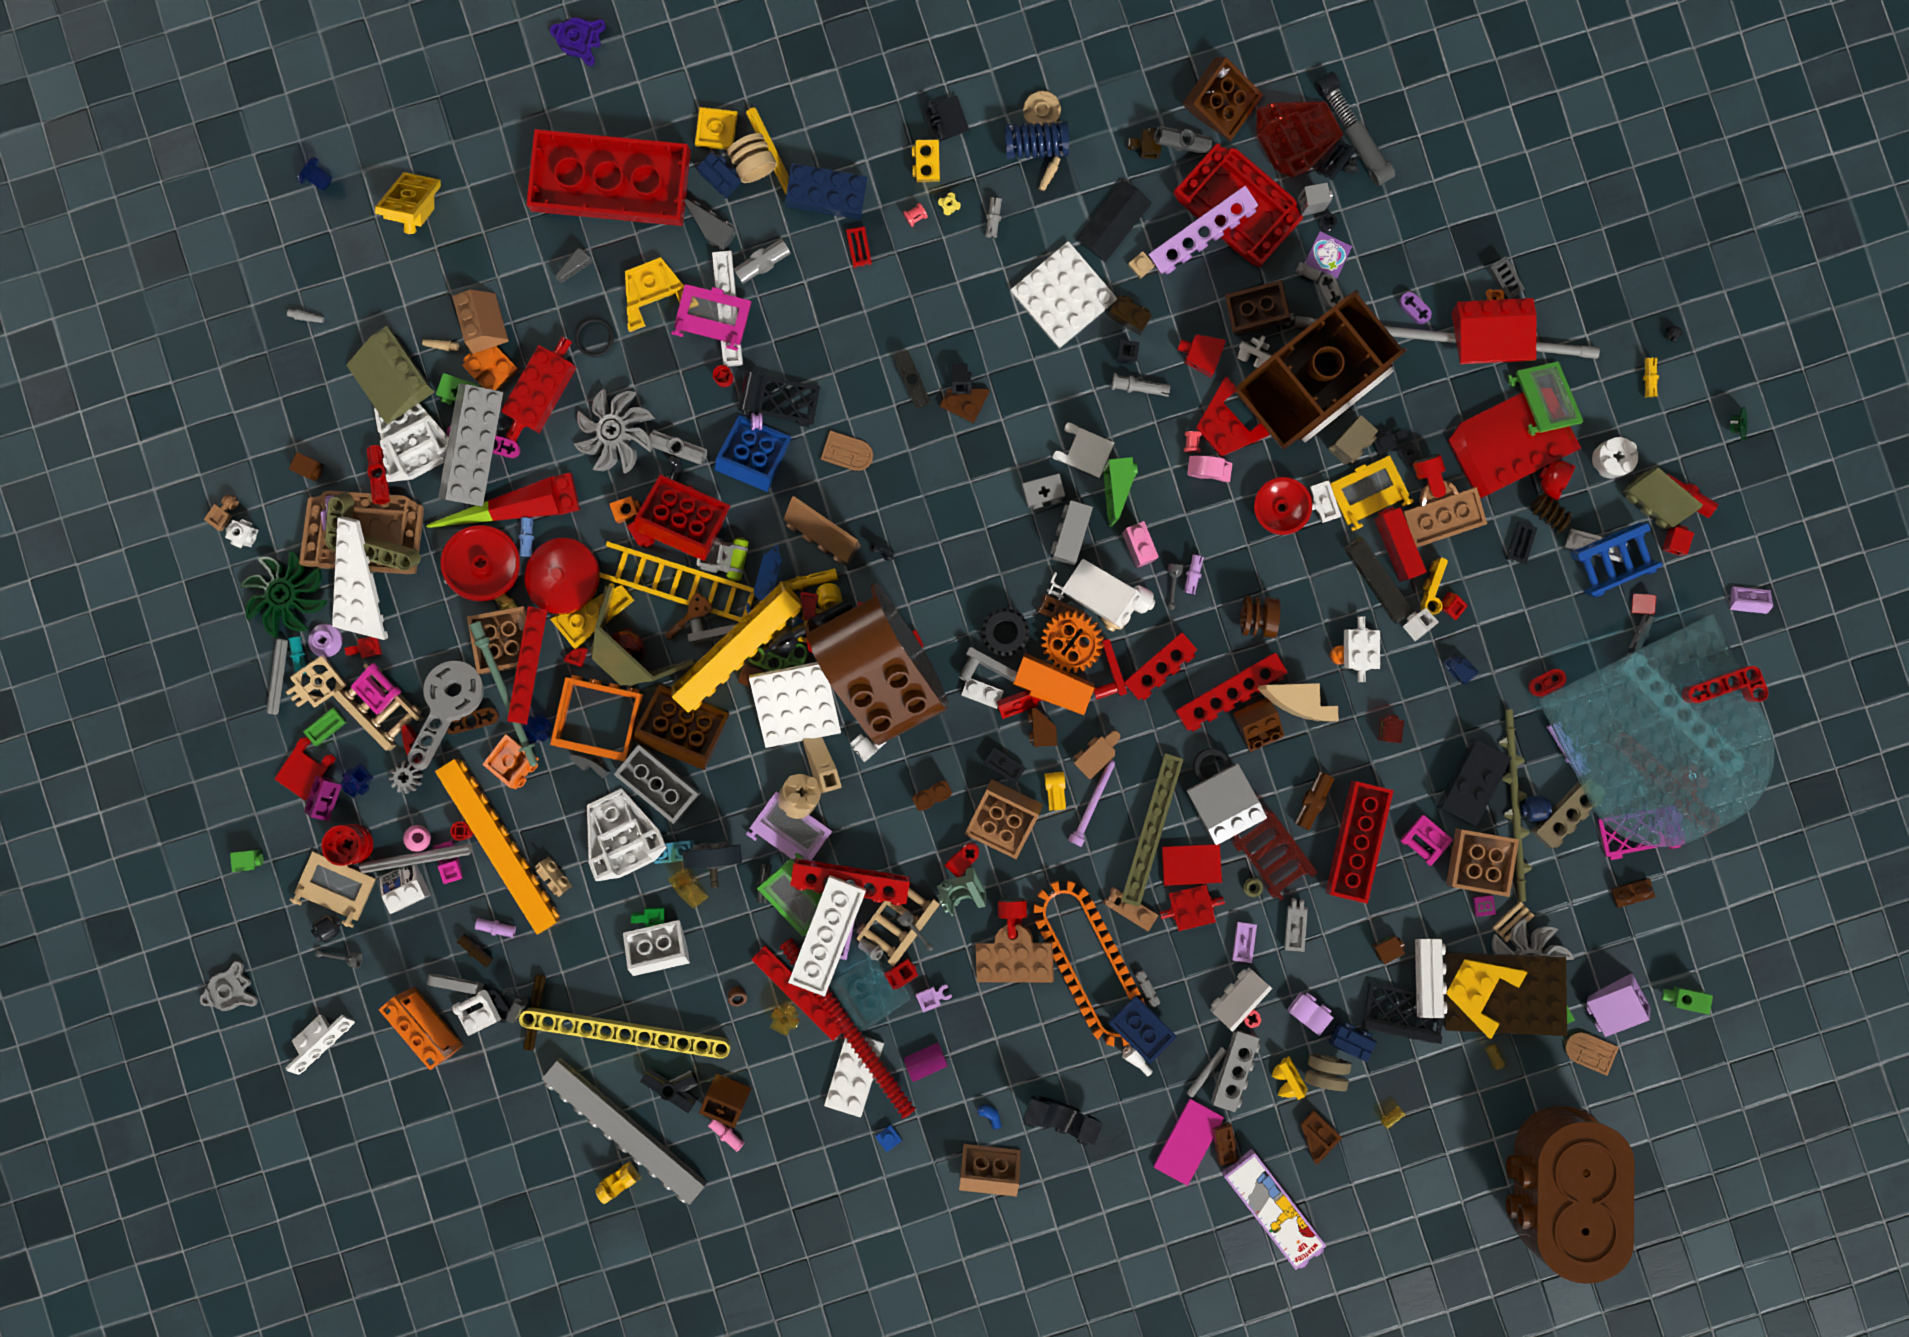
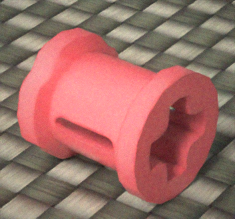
M918 203L915 208L908 212H903L910 227H913L914 223L919 220L928 218L921 203Z
M1185 432L1186 448H1184V452L1200 453L1199 438L1201 432Z
M1253 1009L1248 1015H1253L1255 1019L1249 1020L1246 1017L1243 1020L1250 1028L1257 1027L1261 1023L1260 1014Z

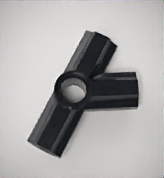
M649 1067L640 1081L658 1093L663 1100L670 1101L686 1113L690 1112L698 1100L697 1097L687 1091L699 1085L698 1078L692 1069L669 1080ZM665 1086L672 1087L674 1093L667 1094L665 1092Z

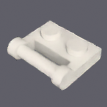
M482 990L476 996L452 1006L453 1012L458 1015L468 1036L501 1020L486 990ZM479 1002L483 1004L484 1007L470 1014L466 1011L467 1008Z

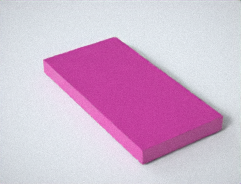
M1189 1098L1153 1167L1188 1186L1213 1140L1212 1128L1220 1126L1224 1116Z

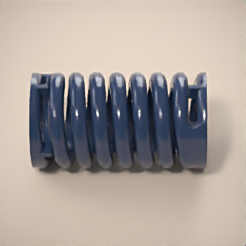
M1058 121L1056 124L1055 122H1050L1049 125L1047 122H1043L1042 125L1039 122L1034 125L1033 123H1028L1027 126L1025 123H1021L1020 126L1018 124H1005L1006 159H1015L1016 154L1019 159H1022L1023 149L1025 158H1030L1031 149L1032 157L1037 158L1038 146L1039 156L1043 158L1045 157V143L1047 157L1052 156V146L1055 157L1069 155L1067 121Z

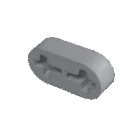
M1323 274L1319 278L1317 286L1326 306L1331 309L1336 305L1335 302H1330L1332 299L1331 293L1334 298L1338 297L1339 301L1337 303L1344 299V296L1335 277L1332 274ZM1324 279L1331 281L1329 288L1327 285L1323 286Z

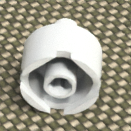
M1615 437L1601 443L1592 455L1594 468L1597 469L1601 476L1610 479L1630 473L1638 462L1636 444L1622 437Z

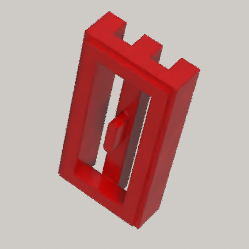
M865 226L846 229L853 268L872 265ZM860 231H862L867 260H863L858 235ZM851 233L855 234L860 259L858 262L855 259Z

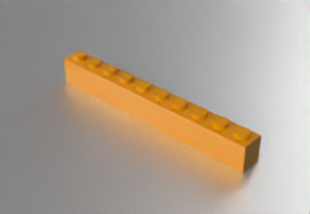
M453 759L435 772L538 935L561 921L559 918L560 913L556 907L551 906L549 902L550 897L547 892L541 890L538 885L540 882L537 876L531 874L528 869L530 866L524 857L521 858L518 853L519 847L514 841L511 842L508 837L509 832L504 825L501 826L498 821L499 816L497 812L490 808L487 796L478 789L479 784L477 780L468 773L467 770L469 768L463 760Z

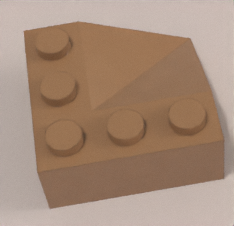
M525 606L467 617L468 626L481 621L486 636L490 638L488 646L499 671L517 668L527 615ZM469 628L477 674L491 673L481 648L474 644L476 641Z
M1455 828L1446 885L1510 897L1519 839Z

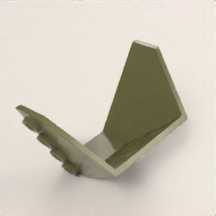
M611 582L609 586H605L603 593L604 601L599 610L594 642L592 643L590 653H592V660L617 683L629 687L637 683L655 681L679 670H688L696 663V660L692 658L647 671L605 632L615 585Z

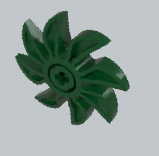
M289 550L286 576L285 566L279 560L266 556L257 558L266 568L272 580H269L264 575L256 574L247 577L242 582L240 588H261L265 590L264 595L252 596L248 600L245 608L247 620L250 621L262 609L269 606L262 615V623L265 630L271 636L278 638L281 613L282 621L289 629L300 632L310 630L301 620L295 609L298 608L302 613L313 614L319 612L326 605L327 600H305L302 598L303 593H314L319 588L322 581L320 568L315 569L298 583V580L305 573V566L299 564L300 556L297 553Z

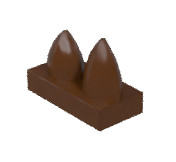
M1648 878L1611 888L1617 908L1655 898L1651 880Z

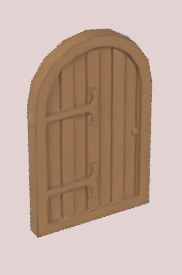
M830 431L821 460L850 470L861 471L868 468L872 463L873 452L871 447L864 441Z
M1583 1032L1570 1035L1565 1042L1567 1056L1577 1064L1608 1076L1619 1047Z

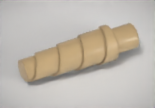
M1054 156L1052 161L1048 163L1049 165L1039 186L1040 190H1046L1055 172H1057L1060 162L1058 157Z
M423 339L422 342L423 346L445 351L459 350V343H452L450 340Z

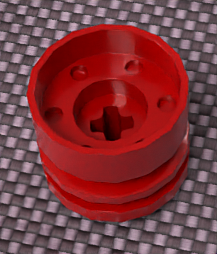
M338 825L325 833L322 838L321 848L327 861L334 865L345 866L361 863L369 858L373 851L374 841L372 834L362 825Z

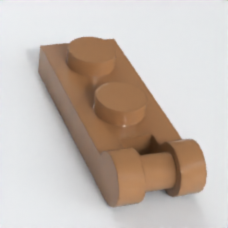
M1112 887L1110 890L1111 894L1108 898H1105L1103 904L1149 932L1158 915L1140 904V907L1125 902H1120L1119 905H1116L1114 903L1117 897L1122 898L1123 893Z

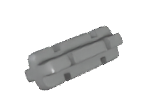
M1145 971L1137 972L1135 977L1140 982L1139 984L1146 998H1148L1151 1007L1159 1005L1160 1000L1155 995L1156 992L1149 979H1147Z

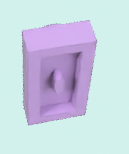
M1237 921L1232 954L1233 961L1252 963L1257 924Z

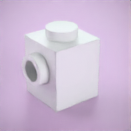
M1425 608L1418 614L1416 611L1407 618L1409 622L1403 628L1416 641L1439 622Z

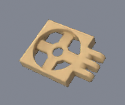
M322 654L291 675L290 678L295 685L288 689L286 693L289 695L294 691L296 692L291 697L292 701L300 697L301 700L295 704L297 707L309 701L315 708L331 697L337 690L346 687L347 684ZM324 665L328 670L323 674H318L313 669V666ZM304 672H306L311 679L310 682L303 687L302 675ZM334 677L336 679V686L331 691L326 685V681ZM321 678L322 684L317 685L315 679ZM314 689H320L324 696H314L309 692Z

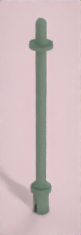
M481 621L469 625V628L476 641L474 644L481 648L509 714L511 698L489 649L490 638L486 636ZM512 722L522 745V748L518 751H524L530 766L535 767L537 760L531 748L536 746L535 743L529 744L522 725Z

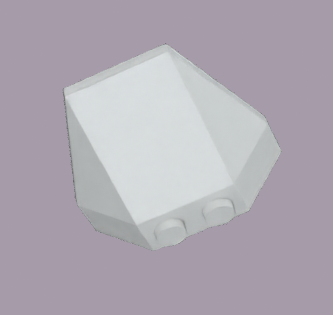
M622 788L587 805L588 856L595 881L625 876L654 862L667 848L660 830Z

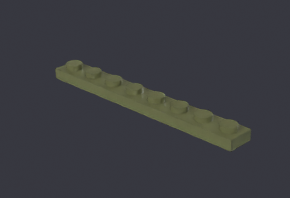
M1164 754L1121 902L1140 907L1183 763L1182 758Z

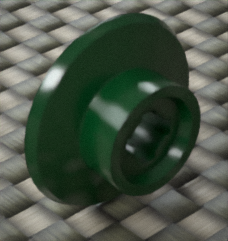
M1742 407L1740 415H1731L1730 430L1731 434H1740L1741 440L1745 441L1748 420L1746 408Z

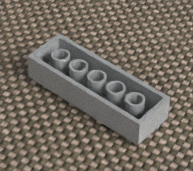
M458 384L438 498L483 506L503 392L467 384Z

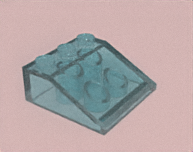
M884 953L878 960H872L870 956L831 980L829 984L848 1013V1016L851 1017V1021H854V1026L858 1027V1032L869 1029L911 999L904 986L893 990L883 973L892 968Z

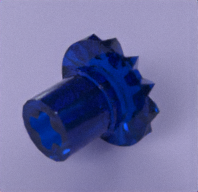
M312 157L299 173L297 181L303 185L308 180L310 184L312 183L324 192L332 182L333 177L321 170L319 166L317 167L319 159Z

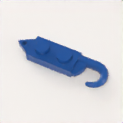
M777 544L767 554L763 555L754 595L761 601L775 589L783 562ZM749 603L746 604L747 613L751 611Z

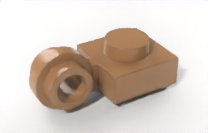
M227 494L221 501L223 506L214 504L204 518L206 522L218 531H223L233 516L227 512L228 509L234 510L239 504L237 497Z

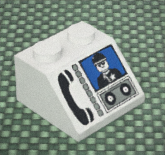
M417 864L402 866L379 877L381 896L390 914L431 895Z

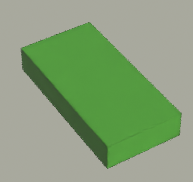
M333 707L303 732L314 746H318L347 723V721Z

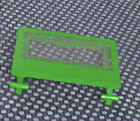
M1559 361L1518 370L1516 372L1517 377L1512 378V375H1508L1509 385L1513 387L1515 383H1520L1537 424L1536 427H1532V424L1528 425V433L1532 436L1536 435V432L1542 433L1583 422Z
M795 853V858L803 859L801 854ZM791 858L762 882L757 889L804 937L809 930L823 893H816L812 889L797 890L790 886L795 858Z

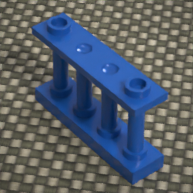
M1638 522L1570 552L1572 559L1583 562L1592 587L1584 590L1585 594L1599 597L1605 594L1604 591L1643 574H1652L1657 571V568L1663 566L1662 562L1651 560L1643 538L1645 536L1644 533L1651 531L1648 523ZM1632 538L1636 540L1644 565L1635 569L1626 547L1627 541ZM1614 546L1618 547L1627 571L1616 576L1608 553L1610 551L1609 548ZM1595 554L1601 555L1609 580L1600 584L1590 560Z

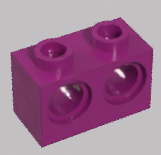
M316 775L304 812L311 818L329 821L342 785L335 779Z

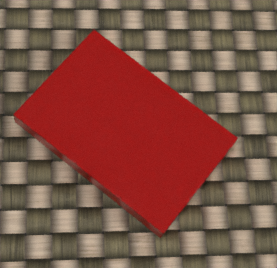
M1220 844L1162 847L1164 886L1222 883Z

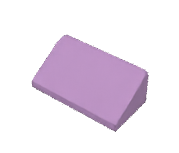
M1735 586L1731 588L1730 610L1767 614L1773 607L1771 590Z

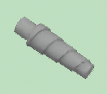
M288 309L287 316L293 317L295 320L324 323L323 316L299 309Z

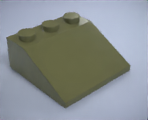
M1658 467L1636 475L1622 492L1626 496L1627 501L1641 508L1640 511L1646 516H1651L1655 520V524L1662 529L1676 526L1703 506Z

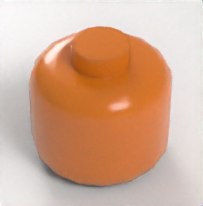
M1342 645L1335 646L1330 650L1329 658L1334 664H1344V646Z

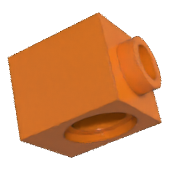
M632 496L610 503L614 519L619 524L634 519L641 508L638 499L635 500ZM629 504L631 511L628 514H623V507Z

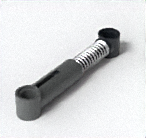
M1331 71L1314 81V86L1319 96L1327 98L1329 103H1332L1331 106L1337 112L1336 115L1344 123L1343 126H1346L1345 129L1347 130L1345 133L1367 167L1373 184L1378 187L1394 178L1395 171L1389 161L1385 160L1362 121H1356V115L1353 116L1354 113H1351L1352 110L1348 107L1349 104H1346L1347 101H1344L1345 98H1342V92L1339 90L1341 84L1337 75Z

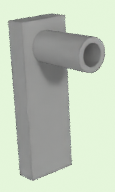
M695 617L690 619L692 633L688 634V640L692 645L719 640L737 624L704 631L702 618Z
M970 647L966 654L968 660L958 676L960 679L969 682L978 664L1014 682L1017 672Z

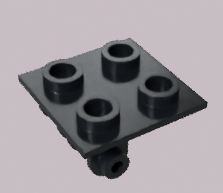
M957 95L934 103L933 100L929 101L927 106L921 108L933 140L941 142L970 131Z

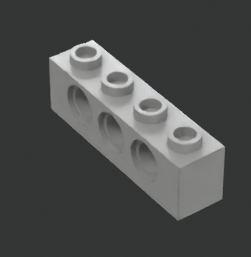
M1239 1029L1234 1030L1211 1098V1103L1214 1106L1236 1112V1109L1240 1108L1243 1097H1241L1243 1089L1246 1090L1249 1082L1247 1078L1248 1073L1253 1070L1255 1060H1253L1255 1052L1258 1053L1261 1046L1260 1038L1257 1035ZM1247 1048V1054L1240 1057L1238 1055L1239 1050ZM1236 1066H1240L1241 1073L1238 1075H1233V1068ZM1229 1085H1235L1233 1093L1226 1092V1088Z

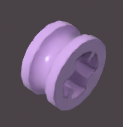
M751 413V430H755V428L762 430L761 413H758V415Z

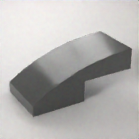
M577 754L569 756L582 770H587L591 767L602 778L607 777L611 772L602 764L588 757Z
M516 997L507 1014L506 1020L513 1024L519 1020L528 1003L526 997Z

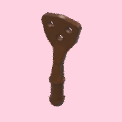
M696 592L689 602L688 613L666 632V639H673L690 619L702 617L712 612L713 607L708 599Z

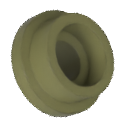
M1249 878L1245 881L1243 889L1248 896L1257 897L1262 893L1263 885L1259 879ZM1251 884L1256 885V889L1254 891L1250 890Z

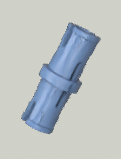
M521 518L520 535H518V539H520L519 556L521 557L532 556V540H534V536H532L533 518Z

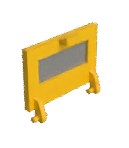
M1390 455L1368 466L1364 464L1354 469V473L1330 484L1347 526L1350 524L1354 526L1351 528L1352 531L1363 527L1362 523L1359 524L1357 522L1358 520L1402 499L1404 500L1402 507L1414 502L1413 499L1408 498L1410 495Z

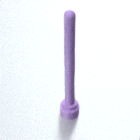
M1113 760L1107 763L1077 831L1070 834L1069 842L1082 847L1085 841L1083 839L1085 829L1115 766Z

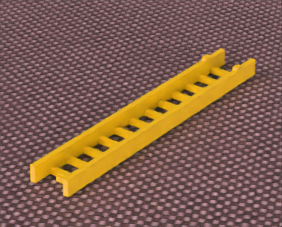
M608 541L606 543L607 547L622 551L623 554L616 576L613 577L600 572V578L689 606L691 598L697 591L700 578L703 577L714 581L708 597L711 605L719 583L732 587L724 612L713 608L710 613L740 622L748 614L746 607L742 617L729 614L737 588L750 592L747 603L750 604L751 609L755 597L754 588ZM628 554L641 558L633 583L621 579ZM646 560L659 563L652 588L639 585ZM664 566L678 569L670 594L657 591ZM683 571L696 575L688 600L675 596ZM816 608L815 613L819 614L824 610ZM800 637L798 641L807 643V638Z

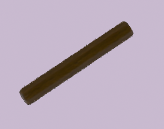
M536 974L534 977L530 1008L541 1009L546 976L543 974ZM528 1014V1022L534 1021L532 1014ZM526 1028L524 1050H534L537 1030Z

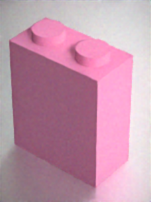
M1145 521L1130 526L1122 532L1136 568L1151 563L1158 558Z

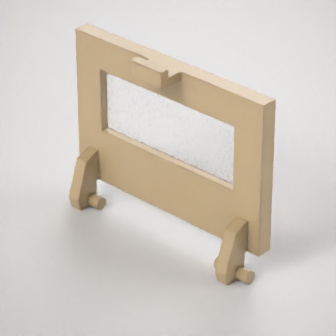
M313 851L294 892L296 895L294 898L291 897L290 901L301 905L300 897L308 899L347 916L346 921L343 920L342 924L353 928L352 919L358 921L376 878L361 873L348 865H334L327 861L324 855Z

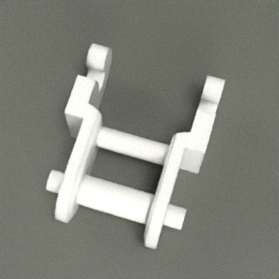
M1055 572L1050 582L1052 586L1050 590L1047 589V592H1049L1048 596L1050 594L1057 596L1060 601L1061 598H1064L1063 592L1060 594L1052 590L1053 587L1063 589V587L1054 582L1057 572Z

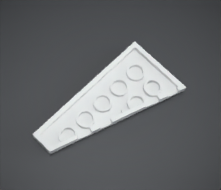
M341 516L337 522L332 627L386 640L388 634L387 631H384L382 623L384 618L383 614H380L378 607L379 598L373 573H370L368 566L370 563L369 557L366 556L363 546L365 541L360 521Z

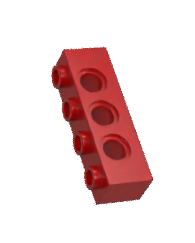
M1183 632L1180 633L1124 681L1125 687L1137 700L1141 698L1143 700L1147 699L1152 694L1150 690L1155 686L1158 688L1167 681L1165 677L1170 673L1172 675L1176 674L1181 669L1179 665L1184 661L1187 663L1196 656L1194 652L1197 649ZM1173 650H1177L1180 653L1178 661H1174L1171 658ZM1160 662L1166 666L1164 673H1159L1156 670V665ZM1144 675H1148L1151 678L1149 686H1145L1142 683Z

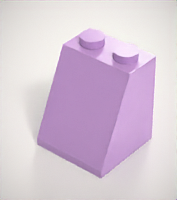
M1633 973L1588 996L1586 1008L1590 1015H1594L1596 1019L1595 1025L1599 1032H1603L1605 1037L1650 1020L1651 1007Z

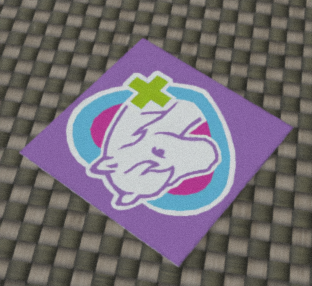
M1320 231L1305 262L1315 269L1326 274H1332L1335 278H1338L1352 246Z

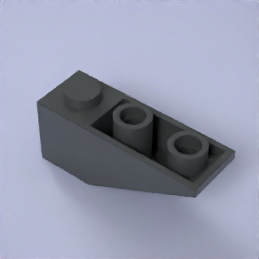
M685 199V204L707 242L720 251H726L736 236V232L733 229L734 225L726 220L722 222L717 219L718 215L710 210L706 212L701 209L702 206L694 200L690 202Z

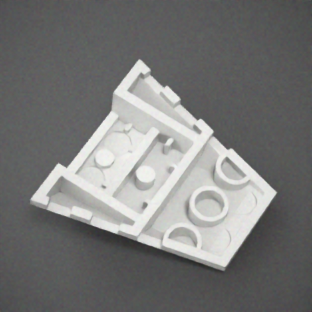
M419 403L388 425L384 422L376 408H374L377 428L381 438L380 445L384 455L383 463L387 472V482L414 479L445 462L449 437Z

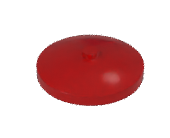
M471 526L460 530L448 540L441 555V570L447 585L459 596L472 601H489L502 596L514 585L520 571V557L514 542L504 532L490 526Z
M556 538L542 544L530 557L525 570V586L531 600L539 608L558 615L574 613L586 606L595 595L600 580V569L593 552L584 544L570 538Z

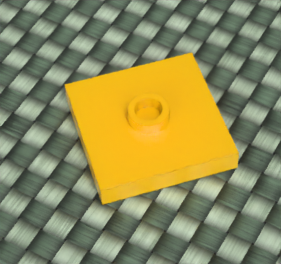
M699 107L695 146L728 150L735 141L738 112Z

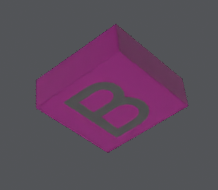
M1493 895L1472 897L1476 917L1496 915Z

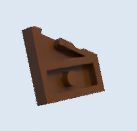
M948 389L940 404V408L974 424L990 390L971 389V394H952V389Z
M1314 1110L1300 1123L1312 1159L1318 1165L1342 1137Z

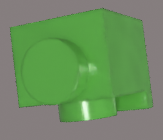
M261 849L230 853L232 872L255 870V866L263 865L264 863Z

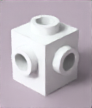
M241 519L240 522L232 520V523L226 528L227 534L225 538L230 539V544L242 548L243 545L252 547L259 530L251 527L252 523Z

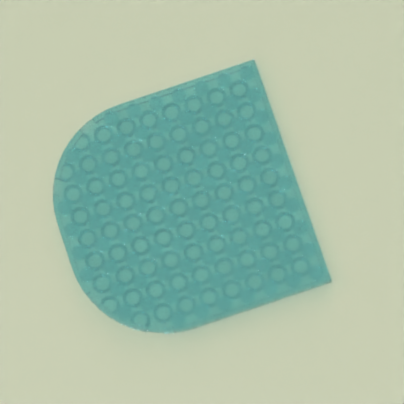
M1713 614L1705 616L1538 699L1597 815L1617 834L1635 843L1655 847H1672L1697 840L1735 821L1748 812L1763 795L1771 778L1774 765L1773 736L1758 702H1748L1745 700L1741 689L1701 703H1686L1682 699L1681 693L1685 687L1740 668ZM1729 677L1728 684L1730 686H1732L1733 679L1731 677ZM1711 683L1709 688L1710 691L1713 693L1715 690V686ZM1694 691L1695 693L1692 694V697L1696 694L1702 693L1700 691Z

